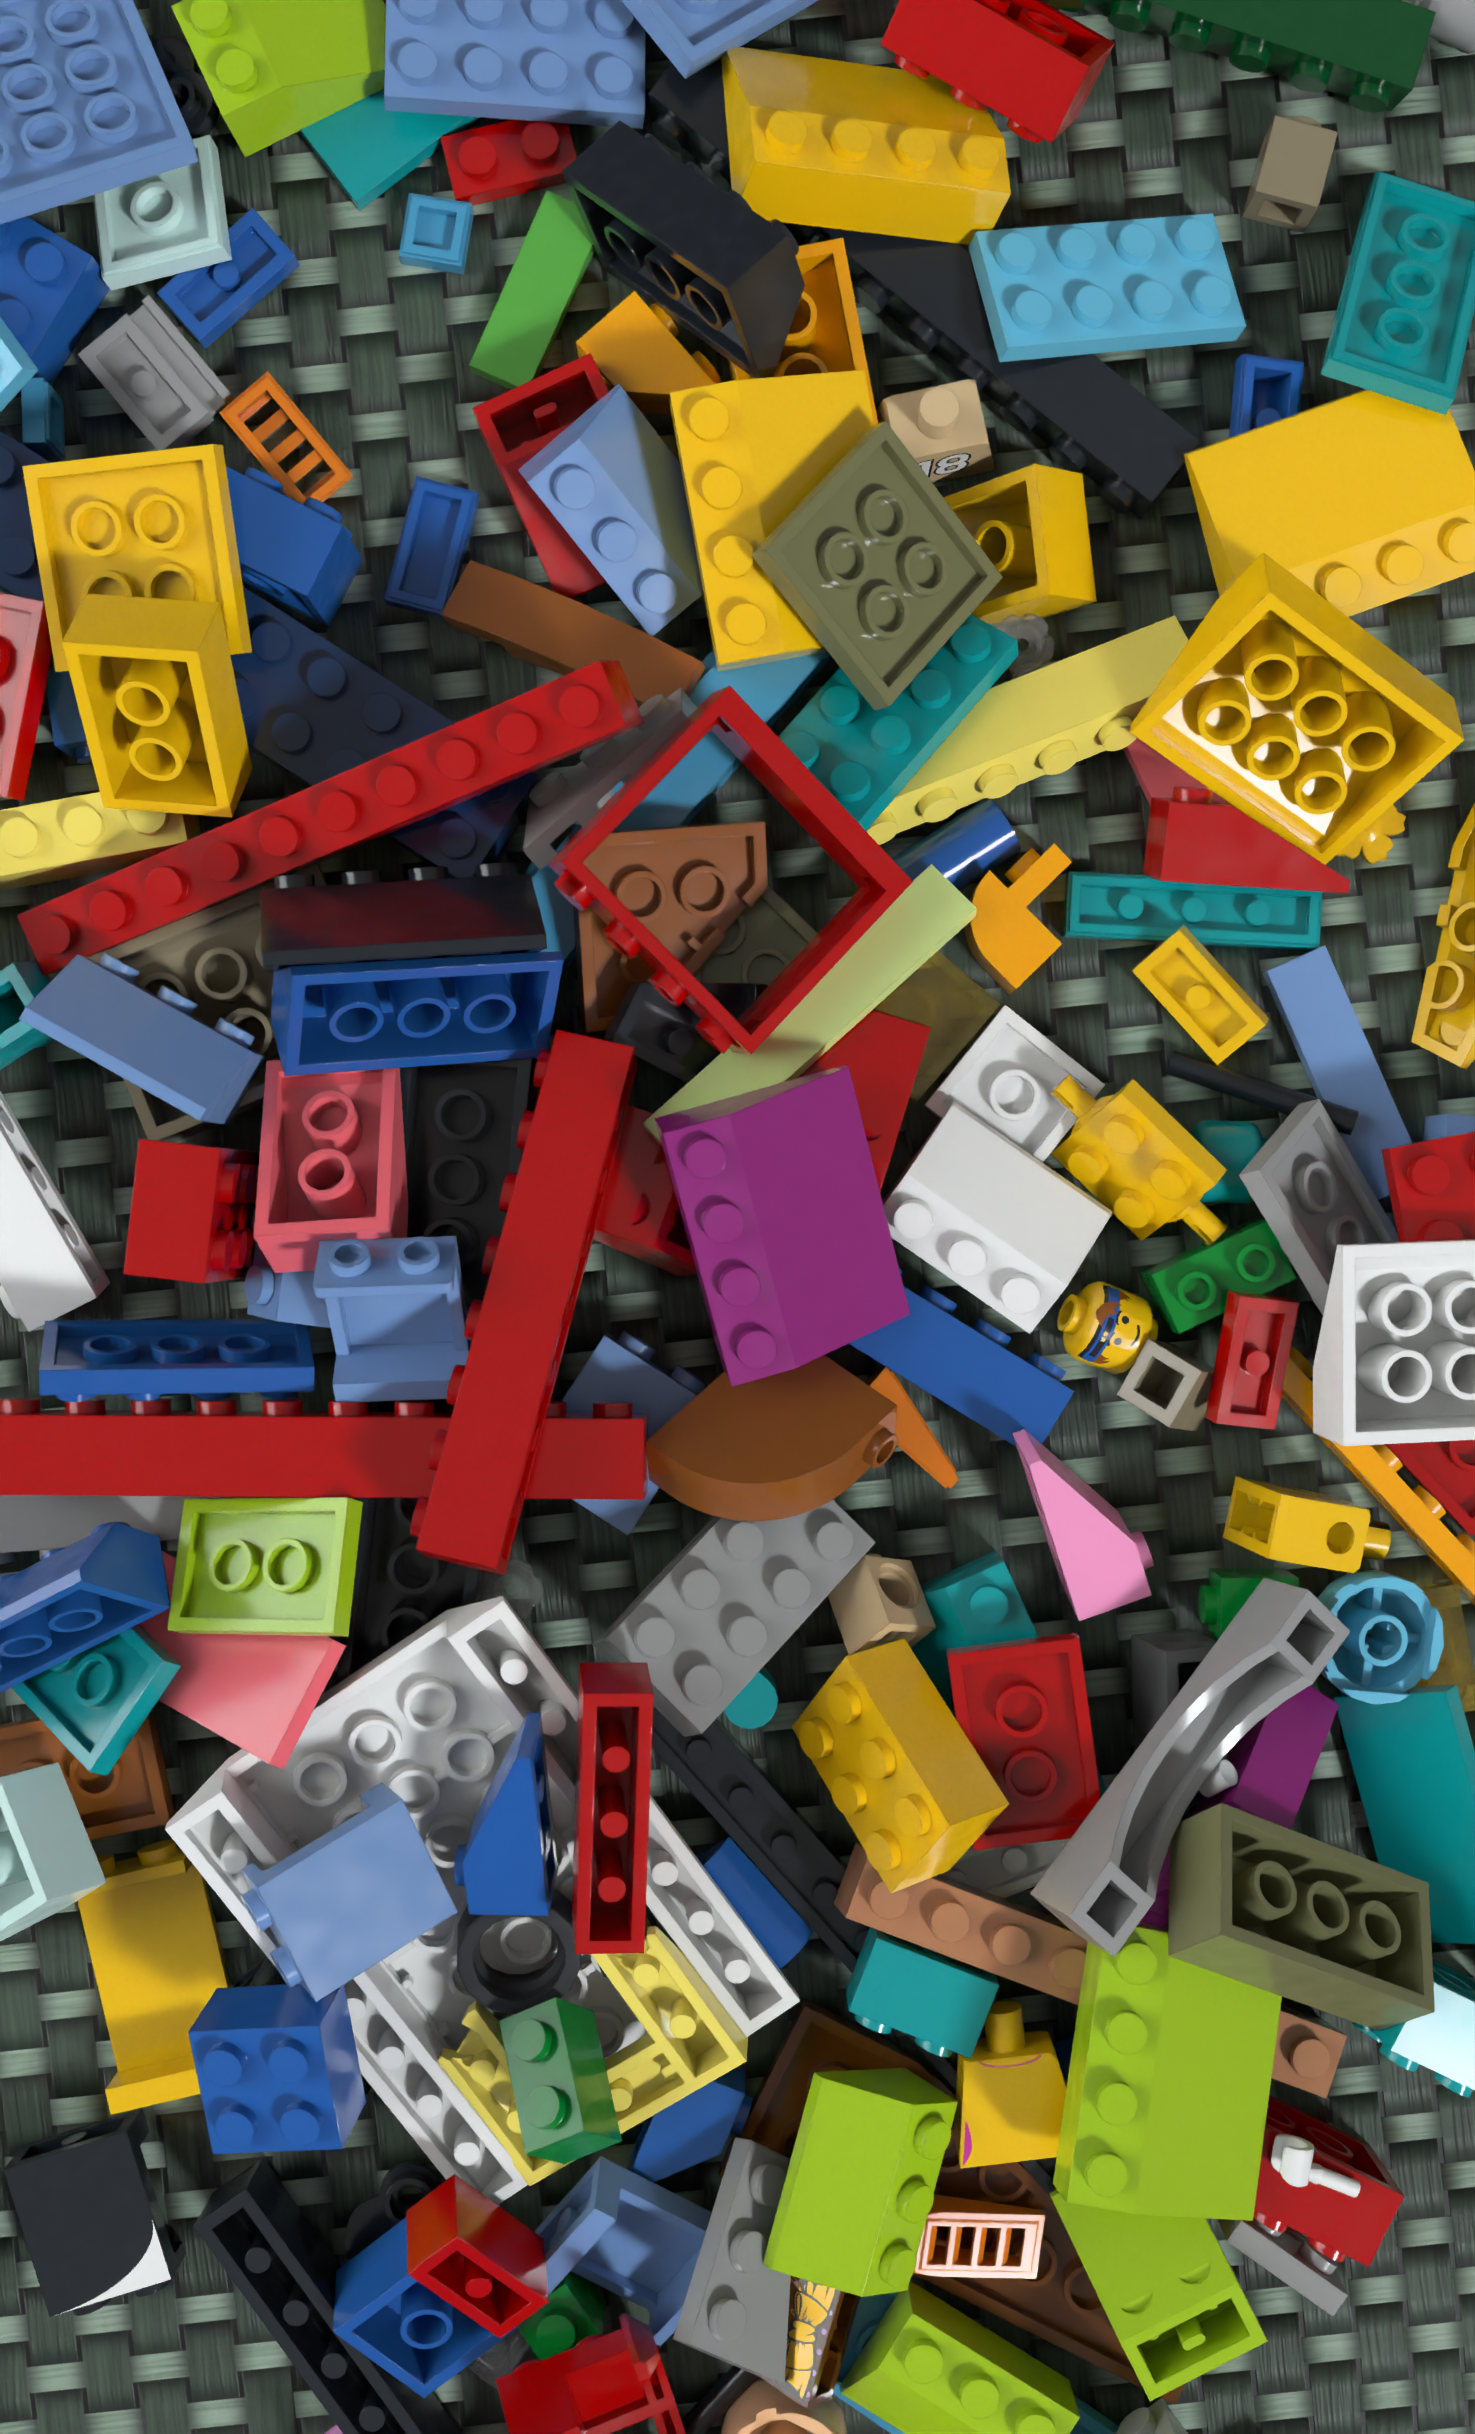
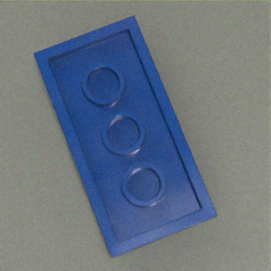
M269 1319L45 1321L39 1367V1395H55L56 1398L67 1402H82L90 1400L96 1395L124 1394L125 1397L136 1401H151L161 1398L164 1394L192 1393L193 1396L204 1400H219L229 1397L232 1393L259 1392L260 1395L271 1399L291 1398L296 1396L298 1392H314L315 1367L309 1326Z

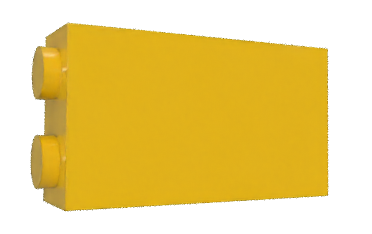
M164 1840L144 1846L137 1851L138 1857L115 1862L113 1854L97 1856L106 1883L78 1900L118 2070L105 2089L111 2115L201 2094L188 2031L217 1988L231 1987L207 1882L180 1847L177 1848L174 1840Z

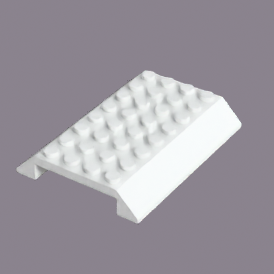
M504 1596L446 1610L323 1693L284 1769L270 1765L244 1749L230 1756L167 1822L165 1828L276 1967L270 1952L280 1947L270 1927L260 1932L249 1915L241 1895L251 1889L241 1869L254 1862L261 1871L267 1870L364 1811L365 1808L359 1795L381 1782L403 1799L458 1912L344 1984L360 2072L446 2180L456 2174L497 2205L528 2184L513 2165L512 2157L438 2061L443 2047L453 2050L458 2049L470 2029L461 2024L463 2015L468 2006L476 2001L466 1991L457 1971L458 1923L468 1903L465 1886H457L455 1883V1854L458 1845H467L474 1816L527 1713H541L558 1862L555 1888L572 1904L578 1696ZM650 1795L646 1904L650 1908L659 1929L686 1956L743 2034L748 2037L800 2002L799 1995ZM510 1917L493 1924L484 1932L480 1940V1953L483 1960L493 1969L507 1974H527L543 1968L555 1957L558 1939L554 1930L542 1921L531 1917ZM581 1954V1968L571 1989L560 1999L593 2011L603 2058L606 2059L647 2035L648 2032L609 1978L603 1976L591 1954ZM485 2007L498 2021L515 2015L503 2014Z

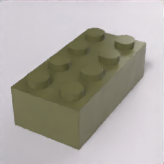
M1220 1803L1179 1822L1170 1841L1168 1956L1377 2031L1435 2012L1429 1884L1427 1882L1224 1803Z

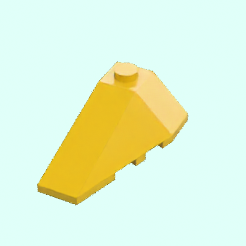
M1475 803L1452 846L1448 867L1454 870L1448 903L1447 905H1440L1436 926L1442 928L1435 962L1426 969L1411 1042L1466 1070L1475 1060Z

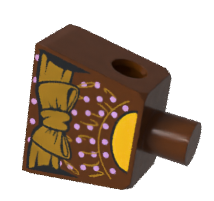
M791 2276L785 2385L762 2379L805 2408L830 2401L860 2296Z

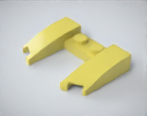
M657 1926L647 1928L644 1953L591 1954L648 2032L647 2035L604 2059L620 2134L747 2062L748 2037L743 2034L686 1956ZM476 2000L468 2006L462 2018L461 2024L470 2028L457 2050L443 2047L438 2061L512 2157L513 2165L530 2187L571 2162L562 2164L525 2154L500 2023Z

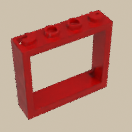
M731 686L712 692L548 863L560 876L554 882L559 892L581 911H584L589 906L607 924L602 930V934L608 942L628 959H632L637 954L654 972L649 978L652 986L674 1006L678 1007L684 1002L701 1019L695 1026L697 1031L710 1045L723 1054L728 1049L735 1053L752 1054L913 882ZM710 729L860 887L855 895L737 1020L583 864L589 855Z

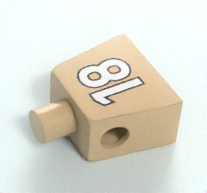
M973 379L892 395L883 399L876 410L878 424L883 421L889 424L932 483L992 471L995 468L976 381Z

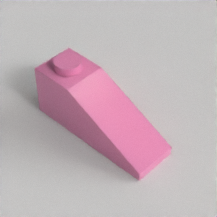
M1023 1429L1012 1433L1062 1588L1078 1620L1082 1621L1151 1596L1144 1570L1154 1567V1563L1142 1532L1139 1530L1130 1534L1119 1512L1028 1431Z

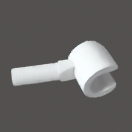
M1278 2134L1275 2136L1271 2165L1281 2173L1282 2178L1288 2184L1295 2187H1304L1311 2182L1316 2185L1321 2184L1353 2198L1358 2196L1361 2188L1359 2181L1324 2168L1320 2164L1312 2163L1315 2148L1312 2143L1303 2138L1288 2134Z

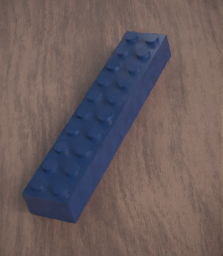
M0 430V590L9 595L44 602L22 466L50 462ZM243 586L252 653L230 656L248 748L307 787H311L455 724L448 717ZM531 772L384 836L432 867H448L449 878L475 877V865L497 862L526 817L528 802L531 799L529 794L540 780L538 775Z

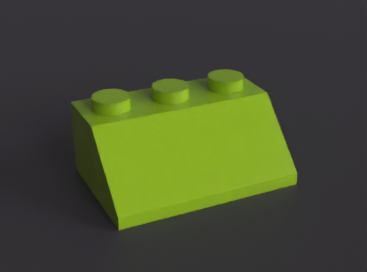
M906 2068L814 2072L763 2264L771 2270L860 2297L907 2291L910 2279L916 2268V2256L926 2219L933 2205L934 2190L944 2153L950 2142L951 2127L958 2101Z
M912 2281L909 2282L907 2291L898 2292L839 2387L842 2395L905 2434H1070L1080 2418L1069 2379Z

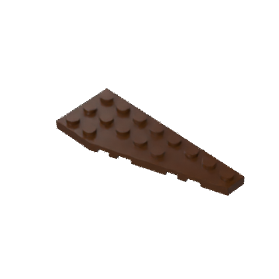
M804 1998L752 2100L750 2112L739 2136L735 2134L719 2166V2177L723 2178L735 2137L755 2141L791 2159L814 2072L906 2068L953 2099H956V2093L917 2054ZM953 2120L950 2142L944 2153L934 2194L1044 2210L1045 2222L1036 2279L914 2275L1143 2389L1052 2198L1020 2162L961 2169L954 2141ZM937 2226L935 2245L946 2246L949 2226ZM962 2227L960 2248L971 2250L974 2227ZM987 2228L984 2252L995 2253L999 2228ZM1012 2228L1008 2255L1021 2257L1025 2229ZM1185 2384L1160 2396V2398L1175 2405Z

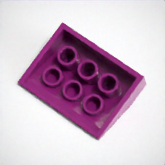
M847 1065L655 1118L720 1361L731 1387L798 1368L910 1314L850 1070Z

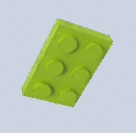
M348 1497L184 1499L167 1630L190 1634L348 1637L363 1502Z

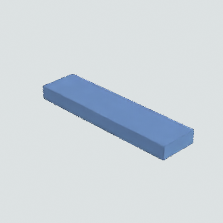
M1324 945L1262 974L1317 1098L1359 1111L1351 1135L1340 1132L1339 1134L1379 1200L1390 1195L1381 1149L1411 1144L1412 1141L1328 950Z

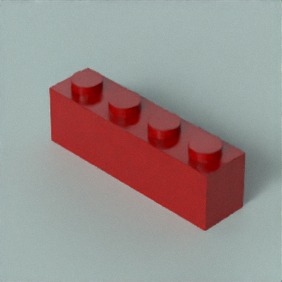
M647 1662L579 1663L572 1884V1925L575 1954L644 1953L654 1698Z

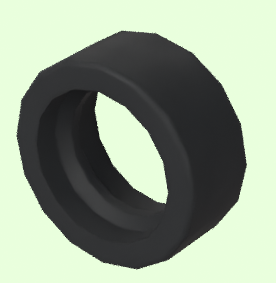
M555 1887L549 1916L469 1914L467 1904L458 1923L457 1971L466 1991L482 2006L503 2014H517L555 1997L561 1998L571 1989L581 1968V1954H575L572 1904ZM510 1917H531L548 1924L554 1930L558 1939L557 1953L543 1968L527 1974H507L493 1969L483 1960L480 1953V1940L484 1932L493 1924Z

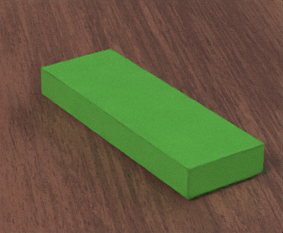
M549 190L546 191L469 364L472 373L510 390L539 377L595 251L575 202Z

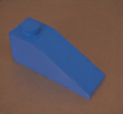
M527 1713L474 1816L467 1845L457 1846L454 1862L455 1883L457 1886H465L469 1914L549 1916L558 1873V1862L541 1713Z

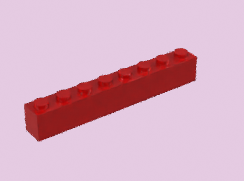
M556 1030L552 1049L542 1048L539 1053L533 1084L534 1087L541 1089L535 1111L525 1110L520 1121L516 1145L518 1149H522L524 1152L518 1174L509 1172L501 1191L499 1209L502 1212H507L500 1237L492 1235L489 1238L484 1253L482 1274L490 1276L483 1301L473 1300L466 1319L464 1337L465 1339L472 1340L465 1366L455 1365L448 1385L447 1403L454 1405L448 1431L440 1429L437 1431L430 1451L429 1469L437 1471L430 1497L420 1496L412 1517L410 1535L418 1538L416 1550L427 1557L505 1575L638 1070L635 1049L632 1046Z

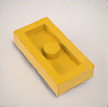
M1184 924L1132 970L1216 1065L1220 1064L1269 1021L1264 1012Z

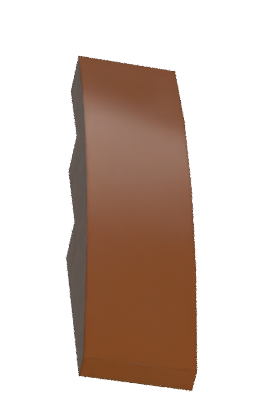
M472 560L466 566L440 614L451 627L501 644L512 657L562 674L563 676L599 660H619L638 708L658 694H662L666 699L680 687L690 698L706 668L700 660L624 622L537 584Z

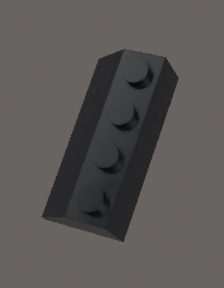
M619 120L562 170V174L603 268L650 303L659 306L668 316L753 378L773 377L805 287L795 257L799 252V247L794 236L779 220L772 219L769 222L752 211L746 200L736 191L729 190L726 193L711 183L705 173L695 163L688 161L686 164H683L670 155L663 144L652 134L642 136Z

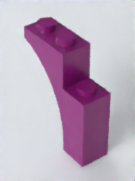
M1311 1686L1284 1701L1257 1722L1227 1752V1761L1236 1769L1238 1782L1198 1803L1189 1817L1224 1803L1291 1829L1339 1704ZM1170 1845L1160 1871L1155 1902L1141 1921L1169 1925Z

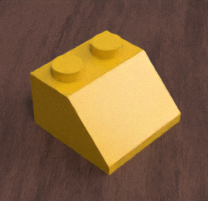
M1032 464L943 497L1003 577L971 613L972 615L988 624L1046 618L1097 602L1083 475L1081 473Z

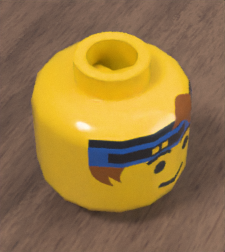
M1101 1281L1088 1284L1078 1295L1071 1294L1068 1296L1060 1309L1057 1320L1058 1329L1063 1331V1343L1067 1354L1079 1362L1111 1374L1124 1373L1132 1368L1147 1340H1156L1158 1336L1157 1321L1152 1318L1151 1307L1145 1299Z

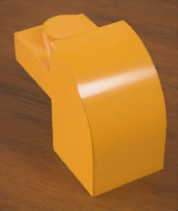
M1055 844L1042 856L1033 848L1024 854L1005 874L1013 883L1009 888L989 870L969 899L977 908V914L965 926L968 946L980 966L1008 994L1015 991L1062 945L1026 908L1072 862Z

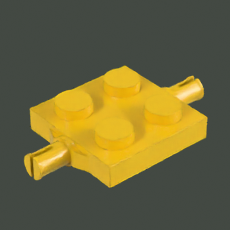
M1068 1074L1051 1091L1050 1094L1054 1095L1078 1118L1072 1131L1059 1142L1051 1154L1141 1241L1165 1223L1175 1222L1180 1219L1205 1241L1206 1245H1210L1226 1230L1227 1225L1218 1219L1200 1200L1204 1193L1219 1182L1227 1169L1134 1079L1128 1082L1116 1094L1101 1097L1098 1100H1095L1072 1078L1071 1074Z

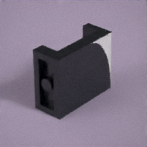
M142 2108L24 2144L3 2170L49 2317L73 2310L76 2316L86 2315L105 2306L111 2298L134 2291L137 2297L153 2294L166 2287L172 2281L186 2254L182 2241L170 2242L140 2147L149 2133Z

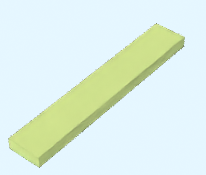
M931 864L913 880L908 888L752 1054L735 1053L730 1049L724 1054H719L643 1123L645 1129L662 1146L655 1118L798 1078L976 917L977 908Z

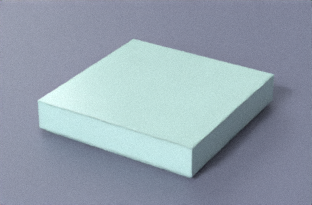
M210 135L192 139L199 162L93 195L101 275L111 291L232 260L219 153Z

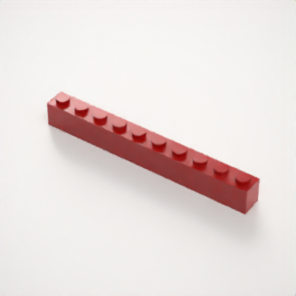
M599 660L18 914L17 917L43 976L60 972L77 954L90 957L274 881V877L290 875L312 865L319 864L645 723L620 661Z
M41 1398L0 1399V1495L430 1497L437 1472L429 1469L431 1447L439 1429L448 1431L453 1412H434V1401L399 1400L394 1401V1412H369V1402H336V1400L328 1401V1411H303V1400L299 1399L263 1400L262 1411H237L236 1399L197 1400V1410H172V1399L166 1398L151 1401L131 1400V1410H106L105 1398H92L82 1402L65 1401V1410L41 1409ZM550 1401L525 1499L643 1500L648 1492L646 1451L648 1413H633V1402L627 1401L593 1402V1413H566V1402Z

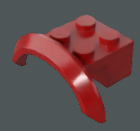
M624 2313L619 2315L622 2329L607 2335L589 2336L581 2340L572 2349L544 2360L535 2359L519 2365L512 2373L495 2379L509 2434H611L651 2417L654 2419L658 2434H686L651 2327Z

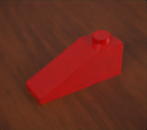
M1174 787L1173 798H1151L1143 868L1144 875L1167 882L1349 893L1350 880L1235 807L1212 801L1213 790Z

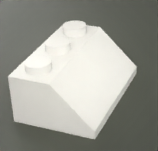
M955 1101L882 1200L891 1238L1029 1334L1066 1289L1112 1215L1110 1209Z

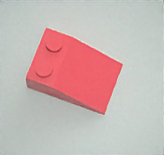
M281 1060L266 1061L253 1237L274 1273L315 1271L320 1241L407 1238L408 1191L400 1068L284 1076Z

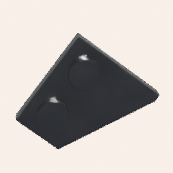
M631 982L603 1039L634 1047L638 1060L685 1085L721 1054L697 1031L695 1026L701 1019L684 1002L678 1007L671 1004L650 982ZM700 982L736 1020L768 987L767 984Z

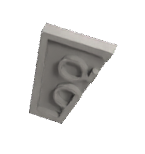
M681 687L666 699L662 694H658L638 708L645 724L585 749L580 755V763L564 775L559 771L550 773L531 790L523 851L539 870L547 865L557 854L552 848V842L572 824L583 827L613 796L614 791L612 788L620 781L625 784L697 709Z
M735 2137L673 2340L764 2379L785 2385L791 2276L769 2269L763 2264L791 2159L755 2141Z

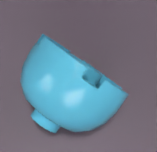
M1357 1571L1356 1573H1348L1331 1582L1317 1599L1351 1632L1327 1663L1321 1674L1341 1692L1351 1698L1370 1704L1394 1703L1410 1696L1406 1692L1407 1690L1413 1688L1421 1678L1428 1681L1437 1669L1444 1648L1443 1621L1437 1608L1431 1606L1427 1596L1422 1593L1424 1591L1415 1583L1383 1571Z

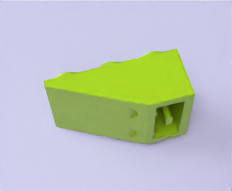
M1057 2189L1050 2193L1118 2340L1149 2401L1268 2342L1207 2218L1135 2215L1066 2203Z

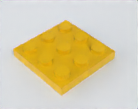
M209 444L22 466L55 672L69 671L62 640L86 594L219 602L221 604L230 655L252 653L223 445Z

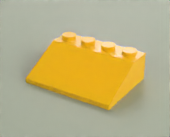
M744 47L726 50L724 57L721 58L731 187L732 190L739 193L746 200L752 211L767 221L777 219L783 223L970 245L976 231L993 230L1011 195L1005 139L987 108L982 111L976 110L959 102L950 93L952 86L931 73L928 78H922L902 69Z
M865 370L733 380L670 392V411L717 671H726L828 652L751 555L863 435L874 426Z
M1364 389L1183 454L1219 597L1263 552L1348 617L1475 572V471L1450 408L1446 415Z
M1264 552L1216 600L1130 725V733L1210 790H1213V792L1241 812L1325 865L1465 740L1454 697Z

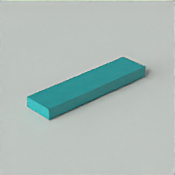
M1068 872L1065 882L1063 938L1163 943L1184 924L1202 945L1315 950L1320 948L1323 892L1159 881L1146 875Z

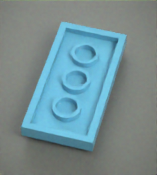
M1213 213L976 231L968 247L999 362L1236 341L1246 327Z

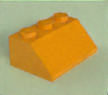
M838 238L798 246L799 252L795 257L805 287L773 377L865 370L875 426L878 424L844 239ZM728 359L732 381L754 379Z

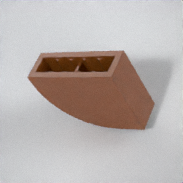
M825 1355L798 1368L731 1387L724 1371L646 1441L649 1480L681 1503L712 1516L740 1521H768L797 1516L830 1502L853 1485L870 1467L879 1468L891 1457L898 1442L896 1435L897 1405Z

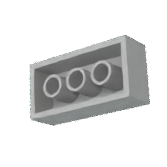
M834 1500L803 1514L777 1520L740 1521L713 1516L592 1645L609 1662H647L654 1693L653 1706L684 1737L702 1734L876 1542Z

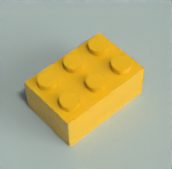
M86 594L62 640V646L104 808L232 818L252 771V763L221 604L219 602Z
M905 1638L845 1656L792 1726L802 1750L813 1762L832 1794L836 1807L844 1814L863 1846L870 1864L877 1870L890 1893L949 1871L1009 1805V1802Z

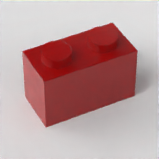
M456 2174L406 2211L408 2275L498 2338L503 2337L549 2302L544 2239Z

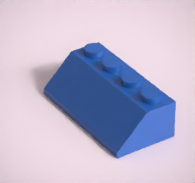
M561 951L290 966L274 971L271 1023L284 1076L538 1058L542 1048L548 1049L564 962Z
M108 1522L95 1527L91 1531L90 1536L66 1548H58L45 1553L41 1557V1561L18 1573L1 1576L0 1693L169 1609L171 1603L160 1537L130 1527L125 1522Z

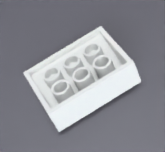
M1475 1239L1337 1244L1313 1364L1314 1434L1341 1446L1475 1440Z

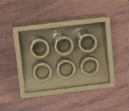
M318 864L290 874L314 875L315 886H329ZM274 881L87 957L99 962L105 952L140 971L134 983L148 991L157 994L160 987L164 985L197 1003L198 1005L192 1015L205 1023L215 1027L221 1017L255 1036L250 1048L266 1056V1059L232 1119L263 1107L266 1061L280 1060L271 1023L274 973H268L262 966L260 890L275 889ZM123 1078L148 1140L179 1142L220 1125L199 1121Z

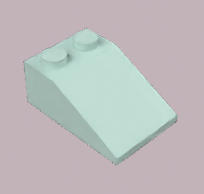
M59 1762L0 1777V1941L65 1909L106 1883L96 1853L87 1835Z

